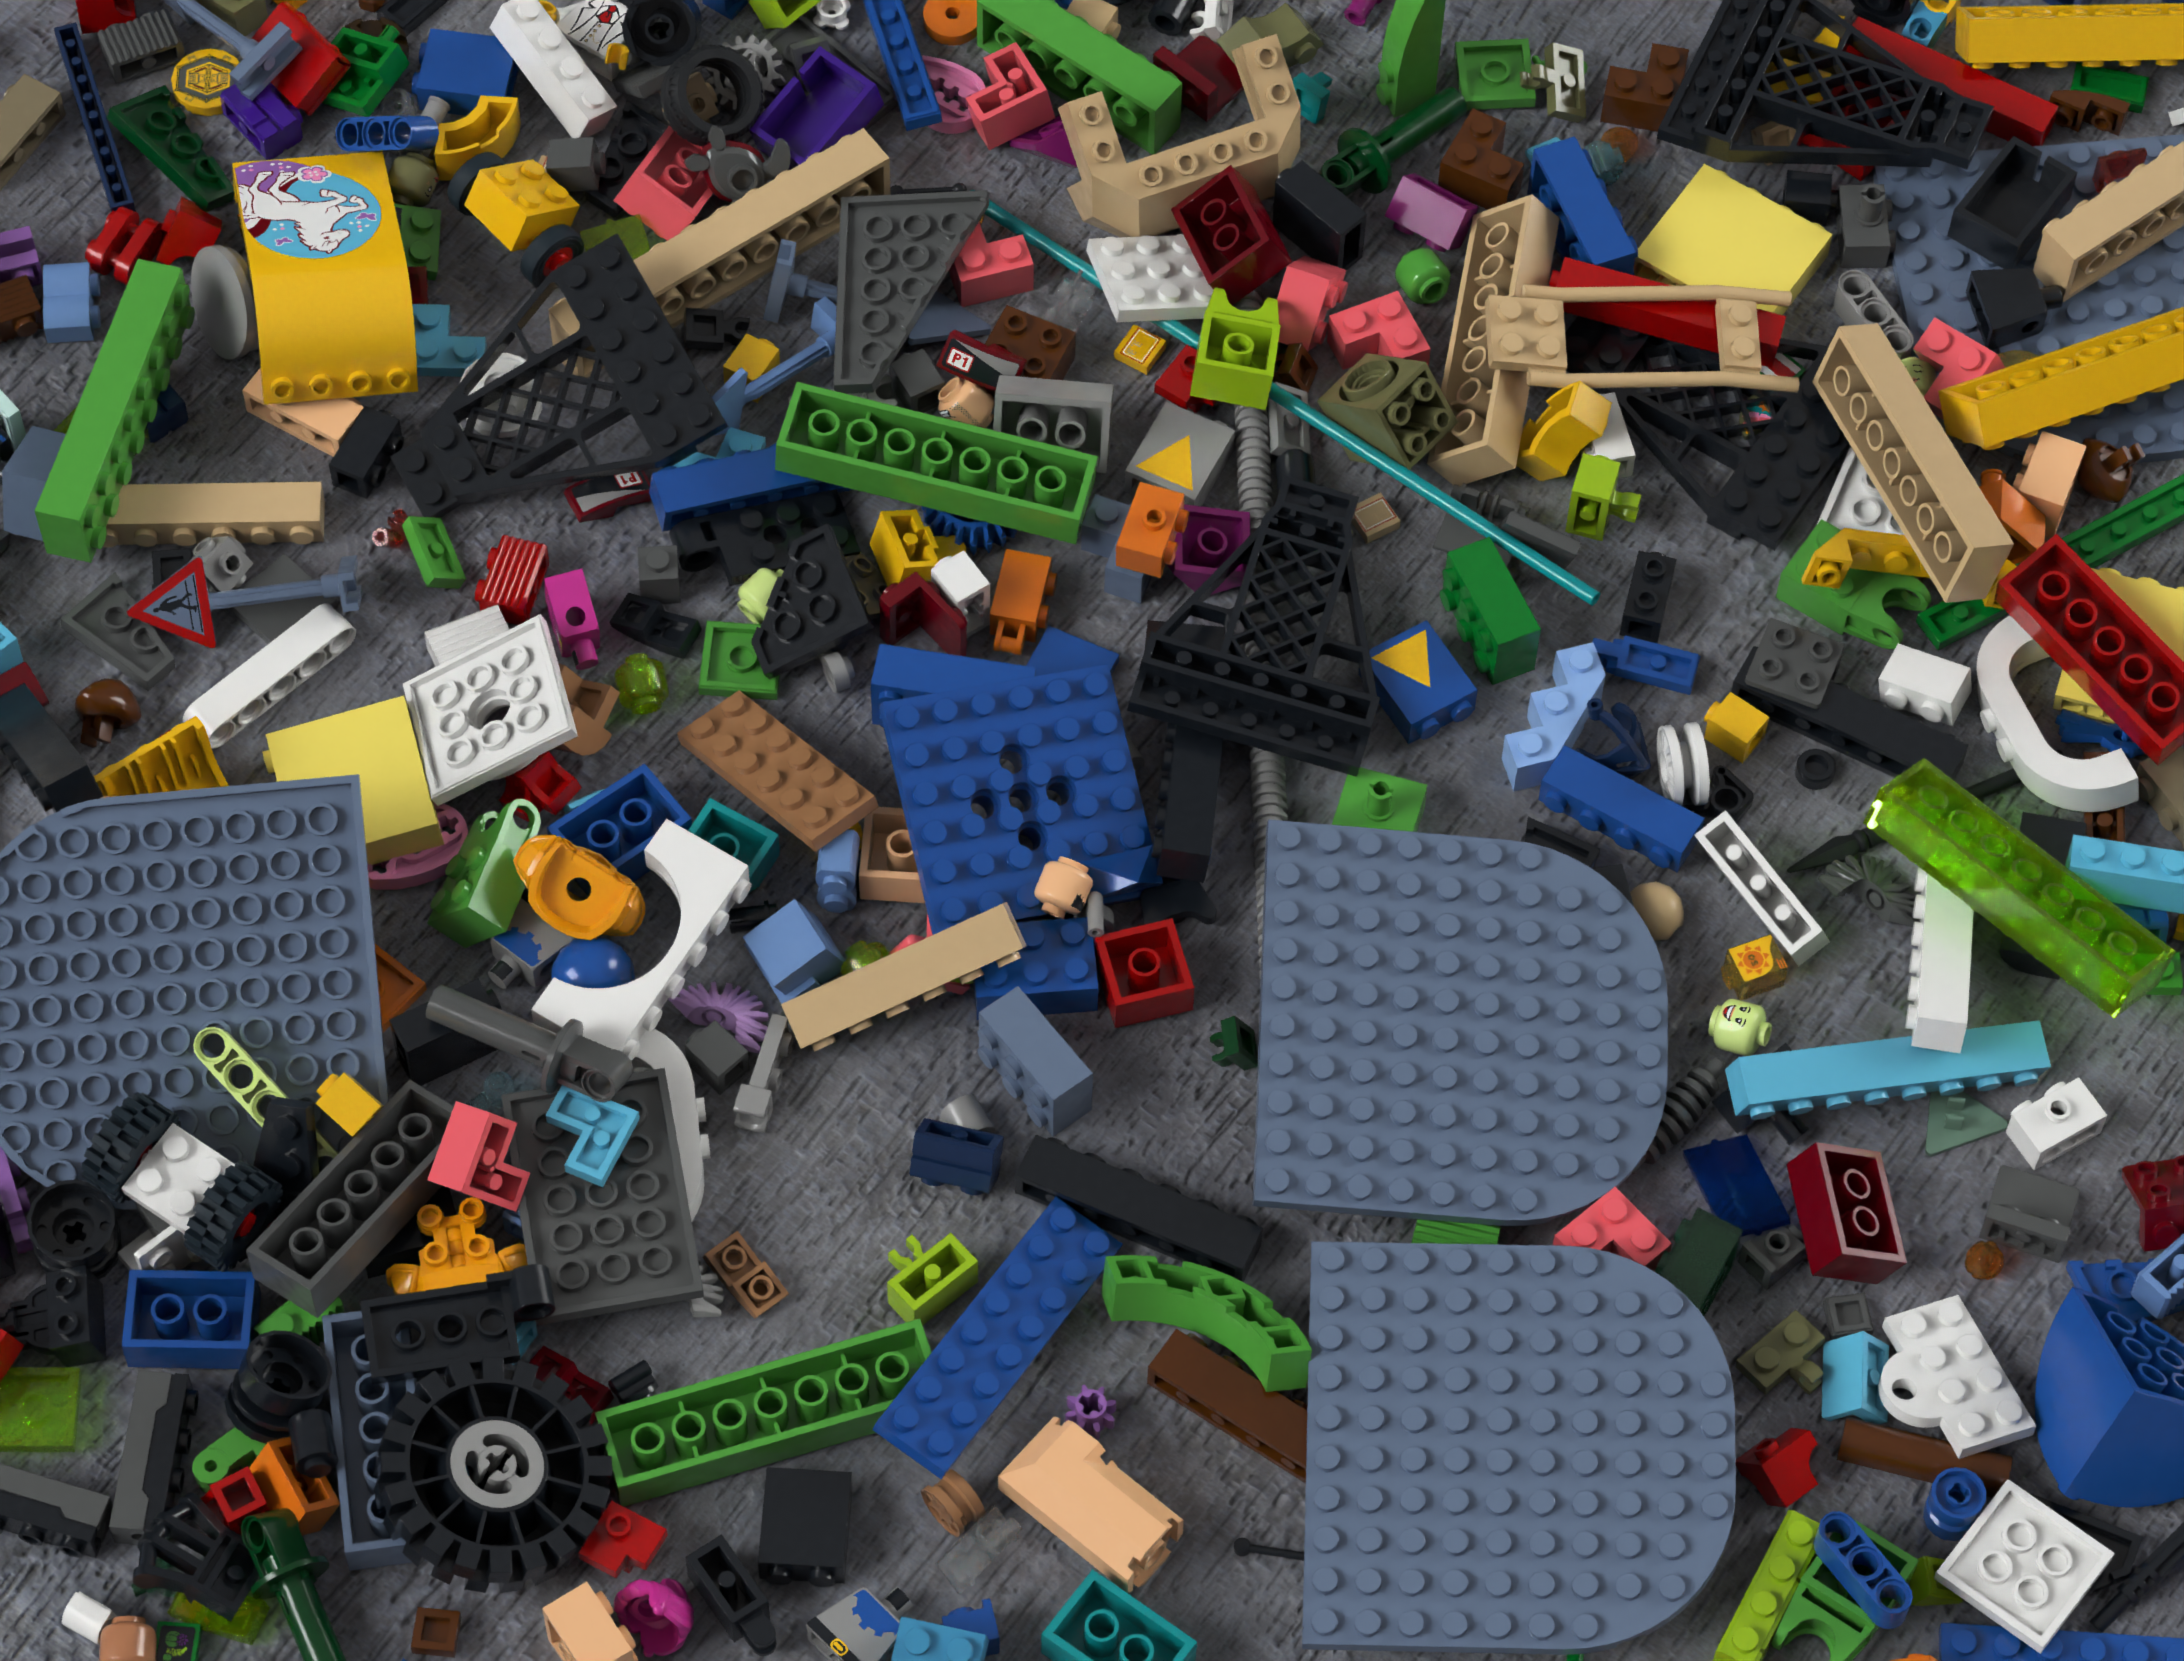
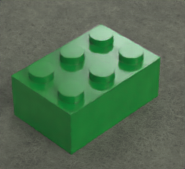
M1487 537L1447 552L1446 567L1442 571L1444 582L1443 589L1440 590L1441 602L1447 612H1453L1457 620V630L1462 641L1470 643L1474 651V662L1481 674L1486 673L1491 684L1495 685L1535 670L1541 628L1492 539Z

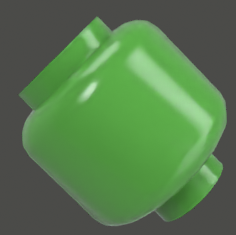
M1419 248L1407 252L1401 258L1395 270V279L1411 301L1417 304H1432L1442 299L1447 293L1451 282V274L1436 252L1429 248Z

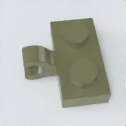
M1552 42L1544 48L1545 66L1532 64L1531 73L1520 72V86L1525 89L1546 88L1548 116L1579 123L1586 118L1583 50Z
M1794 1310L1736 1361V1368L1764 1395L1788 1375L1810 1395L1822 1385L1819 1378L1824 1373L1814 1362L1807 1359L1824 1345L1826 1337L1797 1310Z

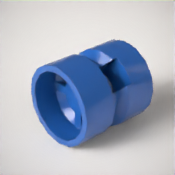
M1953 1467L1945 1469L1938 1474L1924 1505L1923 1518L1927 1528L1935 1536L1943 1540H1961L1980 1516L1985 1505L1986 1488L1983 1481L1976 1473L1966 1468Z

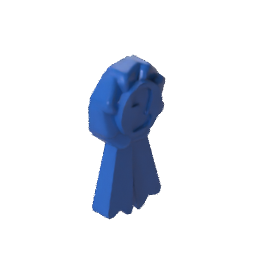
M2062 709L2061 714L2056 717L2055 723L2060 725L2058 735L2061 736V742L2101 743V746L2107 748L2110 752L2122 748L2127 758L2143 756L2145 754L2116 723L2104 725L2065 709Z

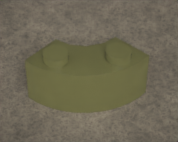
M1287 3L1262 17L1249 18L1243 16L1216 40L1235 64L1232 50L1239 48L1243 44L1277 34L1288 68L1297 63L1305 64L1314 58L1317 50L1324 45L1304 17Z

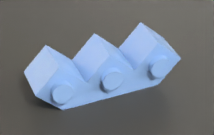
M1594 642L1556 651L1552 672L1556 687L1530 694L1527 719L1531 729L1505 735L1501 759L1513 792L1541 785V780L1564 745L1572 749L1584 729V724L1589 717L1588 701L1593 698L1601 700L1606 674Z

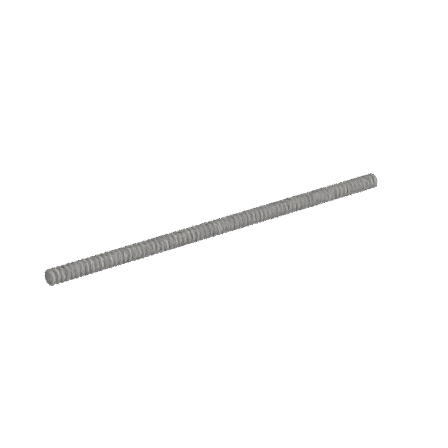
M1262 284L1234 304L1233 307L1243 311H1254L1263 306ZM1234 404V416L1236 418L1235 437L1237 438L1236 457L1238 458L1239 511L1250 512L1251 535L1261 525L1263 516L1273 507L1272 479L1270 478L1271 459L1268 408L1266 406V410ZM1270 555V559L1276 566L1275 556ZM1259 561L1254 575L1265 571ZM1273 581L1259 585L1266 596L1276 593L1277 586ZM1250 591L1245 605L1256 601ZM1278 604L1274 605L1276 611L1278 610ZM1263 610L1249 615L1256 626L1270 621ZM1278 631L1264 635L1271 647L1279 644ZM1254 640L1247 642L1245 645L1247 656L1260 651ZM1268 661L1263 662V664L1270 665ZM1249 746L1251 750L1250 770L1252 771L1251 791L1253 793L1252 813L1254 814L1252 821L1254 825L1253 835L1255 836L1253 843L1255 846L1254 857L1256 858L1254 866L1256 868L1255 879L1257 880L1255 888L1257 890L1256 901L1258 902L1256 911L1258 912L1257 923L1259 924L1257 933L1259 935L1258 945L1260 946L1258 955L1260 957L1259 967L1261 969L1266 825L1268 819L1288 821V815L1286 814L1288 808L1286 804L1287 794L1285 792V761L1283 760L1285 756Z

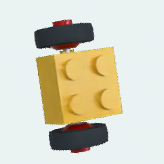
M484 152L464 163L451 179L447 196L451 204L460 213L466 216L474 215L511 252L526 249L521 259L520 269L524 277L532 285L539 287L550 272L583 253L584 242L579 234L571 228L580 205L534 159L506 164L495 153Z

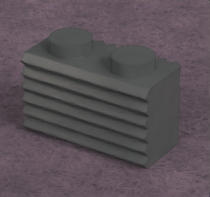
M163 9L161 12H147L140 19L128 20L126 24L115 23L108 26L105 31L100 30L98 32L101 51L115 84L177 64L185 57L183 42L168 9Z

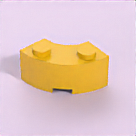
M481 95L477 106L466 117L455 122L439 123V136L435 147V161L439 180H451L464 163L478 154L492 152L502 159L510 151L517 140L521 127L518 97Z
M1581 381L1567 385L1549 397L1546 402L1550 406L1535 422L1529 418L1522 429L1516 466L1538 481L1566 476L1572 461L1578 453L1591 441L1602 437L1607 426V418L1612 402Z

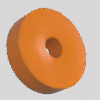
M928 0L923 10V24L926 33L934 41L944 45L955 46L971 41L977 36V0ZM950 16H956L957 18H955V19H950V18H948V17H950Z

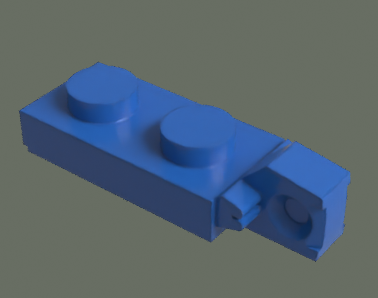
M1626 635L1624 639H1614L1613 642L1593 638L1592 642H1594L1603 668H1606V672L1614 674V676L1688 695L1691 694L1700 660L1699 654Z

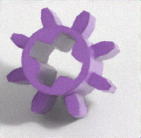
M1082 1385V1391L1077 1398L1069 1395L1067 1397V1407L1071 1411L1065 1413V1421L1075 1422L1098 1440L1100 1432L1104 1427L1108 1429L1114 1428L1115 1419L1110 1414L1116 1411V1400L1106 1401L1104 1387L1099 1388L1097 1391Z

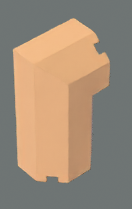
M1054 1416L998 1475V1489L1122 1590L1129 1593L1133 1591V1584L1138 1588L1144 1585L1166 1561L1171 1553L1166 1548L1167 1542L1170 1537L1178 1542L1183 1534L1184 1520L1120 1470L1113 1460L1106 1465L1101 1459L1105 1449L1100 1442L1073 1421L1066 1420L1060 1426V1418Z

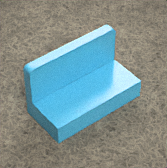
M1865 1331L1824 1343L1822 1418L1832 1421L1855 1415L1864 1421L1877 1424L1888 1422V1411L1880 1399L1878 1385L1883 1367L1889 1360V1345Z

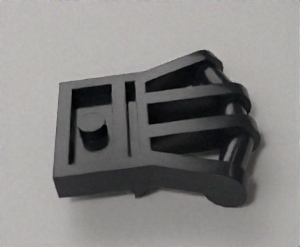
M188 1493L179 1499L178 1505L166 1512H158L151 1521V1531L144 1533L138 1541L137 1546L140 1551L139 1565L133 1571L132 1582L135 1586L142 1589L160 1587L185 1594L190 1604L195 1600L231 1622L249 1594L251 1587L259 1578V1574L249 1550L243 1543L242 1536L226 1527L199 1496L194 1493ZM186 1519L194 1520L208 1536L183 1521ZM172 1537L205 1558L203 1561L166 1540V1538ZM160 1558L184 1573L156 1567V1559Z

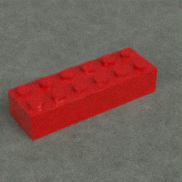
M2057 534L1998 582L1994 600L2157 766L2184 744V662Z

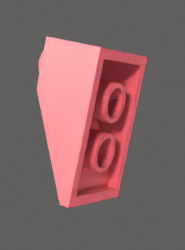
M669 125L613 201L620 205L629 215L636 217L651 228L660 238L668 241L680 234L685 227L692 223L713 194L704 178L703 171H691L684 163L685 159L694 153L701 154L703 146L692 144L683 139Z

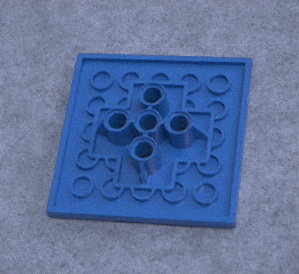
M1109 664L885 701L879 705L933 935L1005 902L1008 903L1016 922L1049 917L1051 915L1041 910L1044 903L1040 902L1034 895L1035 887L1047 862L1058 861L1060 856L1076 862H1082L1150 845L1153 846ZM1000 759L1009 760L1015 768V773L1012 774L1009 770L1002 768ZM1047 790H1052L1060 796L1061 805H1058L1053 800H1049ZM1009 797L1018 798L1024 806V812H1021L1016 807H1012ZM972 803L979 804L985 809L986 819L973 813L971 809ZM1018 836H1027L1033 844V850L1021 845ZM1144 889L1104 898L1103 904L1109 906L1140 900L1141 892Z

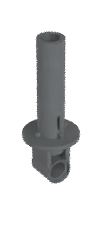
M442 984L435 989L426 1009L427 1019L543 1069L541 1089L546 1093L552 1094L561 1085H564L589 1096L595 1101L607 1102L616 1095L633 1074V1065L627 1055L619 1050L611 1049L583 1037V1024L577 1019L569 1020L561 1030L554 1033Z

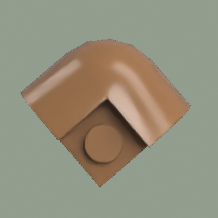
M558 664L578 736L553 749L582 756L595 754L605 747L612 736L603 727L620 692L611 685L583 680L567 666Z

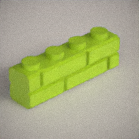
M1794 1510L1787 1511L1715 1651L1713 1661H1763L1801 1578L1817 1556L1813 1542L1820 1523Z

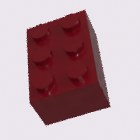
M1232 165L1228 166L1171 209L1208 284L1213 289L1215 287L1225 289L1227 300L1232 306L1292 262L1255 188Z
M1815 1142L1786 1164L1812 1276L1878 1284L1907 1263L1881 1152Z

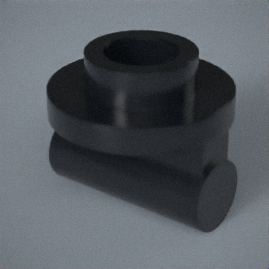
M645 1360L608 1381V1385L617 1396L620 1405L654 1396L652 1392L659 1387L652 1376L649 1364Z

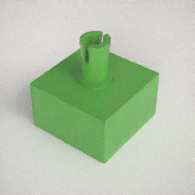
M1360 767L1357 777L1347 774L1332 825L1417 832L1425 808L1427 784Z

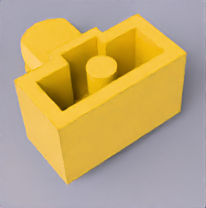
M917 509L881 511L869 543L887 587L893 583L899 584L914 572H917L925 581H931V569L941 559L947 556L953 557L963 550L967 552L964 543L961 545L955 543L954 535L948 537L933 536L930 526L923 525Z

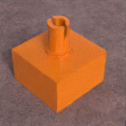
M1986 469L1981 473V486L1979 488L2014 543L2006 559L2013 564L2023 562L2044 544L2046 516L2006 482V474L1999 469Z

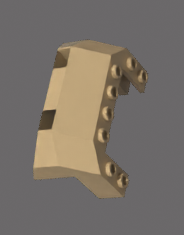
M1277 34L1243 44L1231 51L1255 120L1253 122L1126 163L1102 91L1069 101L1058 107L1082 179L1068 187L1067 190L1083 222L1118 237L1158 236L1179 229L1180 227L1171 209L1230 165L1255 188L1261 201L1274 197L1276 178L1283 170L1291 168L1300 149L1301 105Z

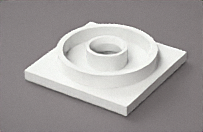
M541 614L403 683L430 796L437 806L487 781L512 775L529 765L539 755L578 736L547 621ZM510 706L508 713L502 721L494 720L484 726L492 713L500 708Z

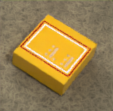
M1134 324L1115 349L1114 359L1147 375L1166 349V340Z

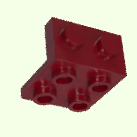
M1198 36L1177 55L1164 46L1153 54V64L1163 71L1173 73L1182 82L1181 103L1206 122L1244 90L1235 64L1220 46L1206 36Z
M914 572L899 584L893 583L883 591L880 597V638L887 645L896 644L921 626L947 654L966 657L968 625L966 617L960 609L955 606L950 607L942 599L940 590L932 581H925L917 572Z
M2184 1155L2178 1156L2175 1159L2155 1162L2141 1161L2135 1165H2128L2122 1168V1178L2140 1208L2139 1243L2144 1252L2166 1249L2184 1233Z

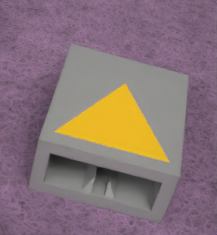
M1166 401L1125 470L1124 491L1135 495L1139 482L1185 494L1184 504L1202 506L1234 452L1235 430L1229 428L1221 421L1207 419L1195 414L1190 408L1186 410Z

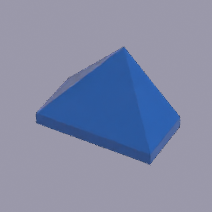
M1152 845L1079 862L1089 868L1087 874L1093 880L1090 893L1098 891L1104 899L1162 885V877L1156 875L1157 860L1156 858H1151Z

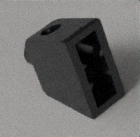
M2029 268L1971 271L1966 289V295L1985 347L1990 350L2039 334L2043 331L2047 310L2061 308L2063 305L2060 287L2054 285L2039 288L2035 274Z

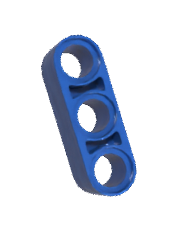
M428 116L346 117L338 123L335 136L339 147L344 151H412L432 149L438 141L439 130L435 120Z
M1840 1511L1826 1514L1820 1521L1813 1542L1816 1554L1873 1623L1884 1629L1899 1627L1905 1621L1913 1599L1912 1590L1908 1583L1851 1516ZM1826 1533H1839L1844 1537L1845 1541L1842 1543L1833 1542L1827 1538ZM1853 1566H1867L1873 1574L1869 1576L1860 1575L1854 1570ZM1892 1598L1899 1603L1900 1607L1897 1609L1888 1608L1883 1605L1880 1599Z

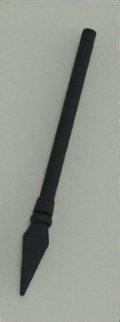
M2056 750L2057 753L2064 756L2061 750ZM2013 768L1884 823L1875 824L1862 830H1855L1851 835L1833 837L1821 847L1789 867L1787 872L1793 873L1832 864L1834 860L1846 862L1845 857L1848 855L1854 856L1858 852H1866L1868 848L1884 842L1885 839L2022 781Z

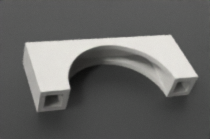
M668 819L663 822L646 846L644 853L646 867L654 871L666 882L674 893L681 910L679 930L669 952L647 974L616 987L584 988L565 983L554 977L531 1009L534 1024L554 1033L561 1030L571 1019L581 1021L583 1024V1037L623 1052L630 1061L637 1054L640 1047L638 1041L645 1031L651 1032L657 1026L663 1013L661 1008L668 998H676L685 982L683 977L691 966L697 967L704 958L707 951V946L705 945L713 934L718 936L725 928L729 920L728 912L735 902L738 904L742 903L751 888L747 864Z

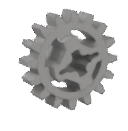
M740 35L736 36L735 45L732 47L727 42L722 43L723 46L740 52L755 67L754 70L758 72L760 83H762V105L767 108L770 105L768 99L771 96L776 98L779 94L776 87L786 85L787 82L781 75V73L787 71L786 65L780 60L782 55L776 47L773 48L767 39L759 42L755 35H750L746 43ZM706 67V70L713 77L705 81L713 87L717 95V103L720 102V105L727 112L732 108L736 112L737 97L732 83L728 78L725 80V75L720 71Z

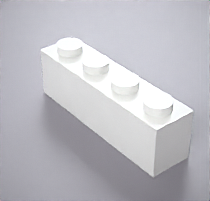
M510 0L503 3L490 29L572 138L590 137L605 129L617 108L616 103L538 0Z
M1726 810L1694 834L1702 848L1798 967L1830 942L1822 928Z

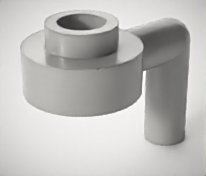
M831 649L802 663L805 664L819 659L826 679L834 693L850 688V679L855 678V672L848 656L841 657L838 651L832 652Z
M1093 891L1089 893L1087 905H1084L1082 911L1079 914H1075L1074 918L1087 917L1088 935L1093 937L1094 940V937H1100L1103 934L1114 931V913L1103 904V896L1100 892Z

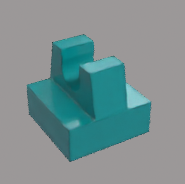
M1322 71L1311 78L1301 72L1292 80L1301 105V115L1313 124H1317L1324 118L1331 92L1326 88L1332 84L1333 79Z

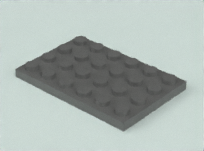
M665 1068L633 1073L611 1099L616 1103L639 1111L640 1119L604 1187L565 1172L564 1164L580 1136L549 1124L546 1121V1113L561 1086L552 1094L546 1093L539 1088L501 1095L504 1117L517 1122L509 1145L512 1166L531 1173L519 1204L528 1265H544L549 1268L556 1308L555 1312L550 1316L537 1320V1325L704 1297Z

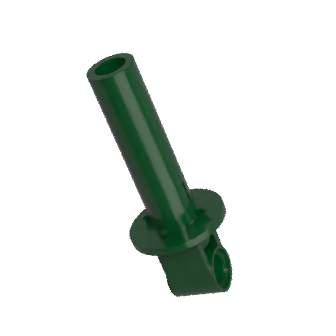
M1446 87L1372 136L1359 128L1347 129L1339 136L1337 143L1338 154L1327 160L1318 174L1346 197L1359 188L1372 194L1383 192L1391 183L1392 171L1390 164L1463 117L1467 113V104L1464 97L1457 89Z
M281 1508L245 1517L241 1526L242 1540L249 1550L260 1576V1580L251 1587L253 1598L261 1600L277 1597L303 1661H346L314 1585L317 1581L316 1578L329 1568L327 1558L325 1556L311 1557L300 1532L298 1520L290 1509Z

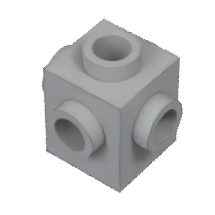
M229 536L207 537L194 548V556L191 559L193 560L196 556H202L207 587L211 593L236 590L246 580L245 573L253 565V562L244 554L246 551L243 545Z

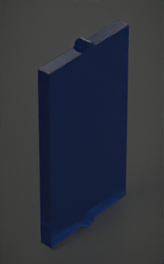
M1747 1134L1722 1141L1713 1139L1710 1144L1683 1150V1157L1726 1241L1751 1234L1760 1236L1762 1231L1790 1225V1217Z

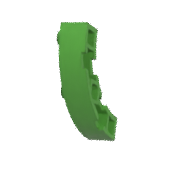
M1120 1255L1105 1257L1101 1295L1111 1321L1157 1322L1181 1327L1204 1335L1220 1343L1241 1358L1256 1374L1266 1392L1307 1387L1308 1363L1311 1361L1312 1349L1305 1335L1290 1317L1283 1318L1282 1315L1272 1308L1273 1301L1255 1288L1230 1275L1191 1262L1183 1261L1182 1267L1160 1264L1155 1256Z

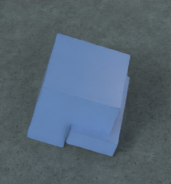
M793 899L743 936L746 941L745 947L781 1004L820 987L819 982L825 984L840 973L842 969L849 966L819 918L796 899Z

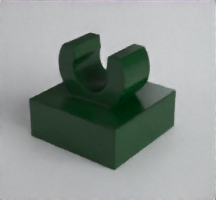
M1236 1016L1221 1020L1222 1032L1213 1034L1210 1037V1042L1217 1047L1224 1046V1050L1220 1054L1213 1055L1212 1061L1221 1067L1234 1063L1244 1071L1257 1067L1258 1057L1254 1029Z

